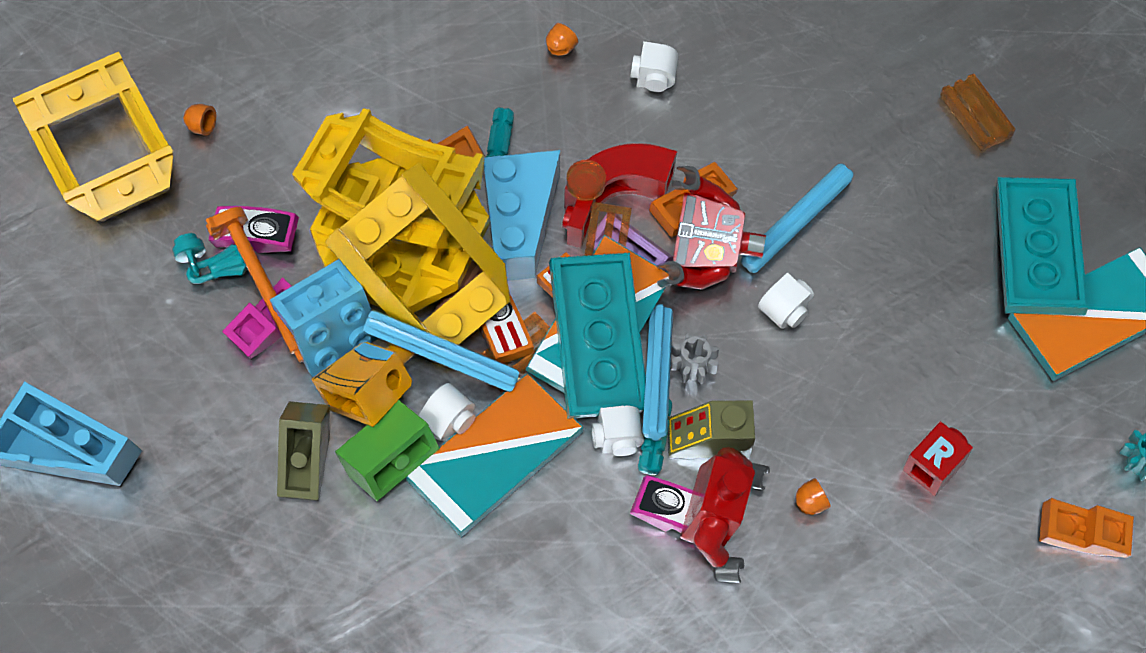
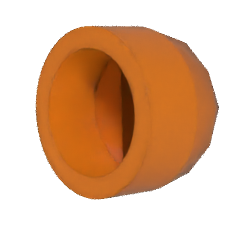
M556 23L546 36L548 50L556 56L567 55L579 42L576 34L569 27L561 23Z
M194 104L185 111L183 119L190 131L208 136L216 124V110L213 106Z
M816 478L804 483L796 493L797 506L803 513L814 515L831 507L824 490Z

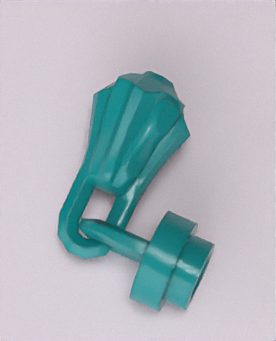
M194 233L180 235L174 240L175 245L172 251L175 260L178 262H189L190 267L186 275L193 284H201L223 276L243 275L248 270L236 245L231 244L217 255L197 262L196 259L203 256L206 252L202 239L197 238V235ZM208 266L210 273L200 276V269Z

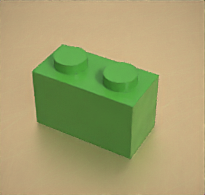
M398 400L375 426L366 425L337 449L335 453L347 475L378 501L440 448L428 423Z

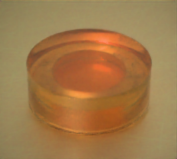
M581 160L571 165L567 172V189L573 197L589 201L598 198L603 193L606 185V173L600 164L591 160Z

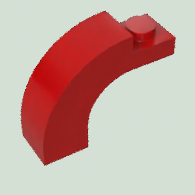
M624 144L605 149L582 163L572 174L565 187L564 208H566L562 228L567 229V245L582 248L595 212L607 200L624 194L640 195L656 200L667 194L675 172L677 151L651 144Z

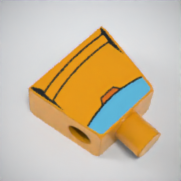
M363 342L311 380L326 405H330V411L373 427L411 387L412 379L404 364L414 356V353L394 344L383 348Z

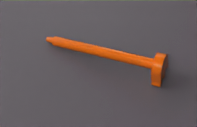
M233 207L207 218L206 227L214 240H218L230 233L290 353L295 354L299 363L304 362L293 334L274 311L270 299L277 296L242 228L248 220L243 208Z

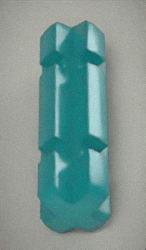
M498 107L494 110L493 125L490 130L487 147L488 154L486 157L508 155L511 129L514 122V112L509 108Z
M669 399L668 416H671L672 401ZM668 420V426H667V435H668V429H669V423H670L669 420ZM643 435L644 443L641 446L643 452L640 455L638 469L641 473L658 475L662 470L664 459L662 452L665 451L667 435L661 437L660 441H653L652 438H645Z

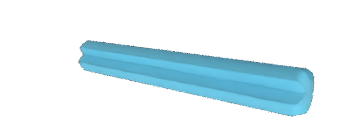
M837 164L764 234L766 239L762 258L742 255L740 262L743 267L751 273L758 272L852 181L854 176L852 170L848 169L845 164Z
M663 304L656 305V308L653 309L649 317L643 435L645 438H652L653 441H660L661 437L666 436L668 426L673 311L671 308L664 307Z
M376 310L370 312L364 325V331L369 335L507 392L513 390L518 380L519 371L513 367Z

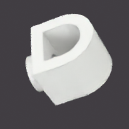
M643 41L641 56H633L630 77L637 78V87H645L654 92H661L672 87L676 79L678 52L668 45Z
M786 273L766 292L760 300L758 308L781 329L786 328L788 325L795 328L808 315L807 305L814 297V293L804 281L800 279L796 281L789 273Z
M446 383L428 399L419 417L428 423L435 439L446 442L456 432L462 434L472 425L475 420V415L473 414L475 404L451 383Z
M634 406L600 408L597 423H592L591 427L594 448L601 447L602 454L613 452L615 456H628L636 453L637 447L644 443L639 409Z

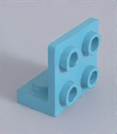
M340 259L270 299L274 311L293 334L305 366L312 377H315L360 343H371L378 339L364 331V325L371 312L364 288Z

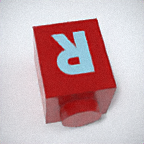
M940 421L911 452L903 471L932 495L936 496L965 464L973 447L959 430L952 427L949 428Z

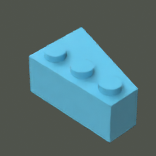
M560 150L484 157V182L492 249L505 263L507 281L535 278L545 239L548 218L553 206L555 189L560 177Z
M25 381L0 418V466L121 486L142 452L127 437Z

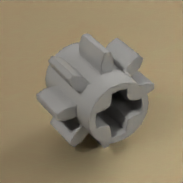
M686 333L682 345L679 343L672 344L671 354L675 357L671 360L670 369L671 371L679 370L683 383L688 380H698L700 384H704L707 372L711 374L717 373L719 363L714 359L718 357L719 346L711 347L707 341V334L700 337L691 336L689 333Z

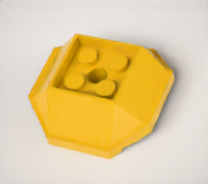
M383 157L362 164L360 162L350 163L345 168L334 190L366 206L402 176L401 174L407 171V169ZM473 188L461 213L483 238L490 225L489 215ZM322 206L310 227V231L322 264L326 267L339 258L325 241L336 228H340L348 220ZM449 234L447 241L450 249H436L392 239L368 261L414 313L458 290L473 259L456 239ZM364 289L368 302L380 307Z

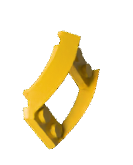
M119 51L12 98L65 202L97 222H103L170 189L173 150L155 122L133 78H131ZM118 97L149 155L79 186L50 127Z
M363 108L360 114L344 118L343 113L326 116L292 173L294 180L314 201L349 221L365 206L335 191L334 187L359 144L407 170L420 163L460 212L465 206L473 188L481 190L485 159L483 154L476 153L474 157L456 154L455 148L435 144L406 134L372 116L370 109ZM430 209L394 238L436 249H450L447 241L450 232Z
M417 163L402 173L399 179L343 226L336 228L325 243L388 316L459 345L511 302L505 263L437 185L423 166ZM430 209L483 272L422 322L388 285L368 259Z

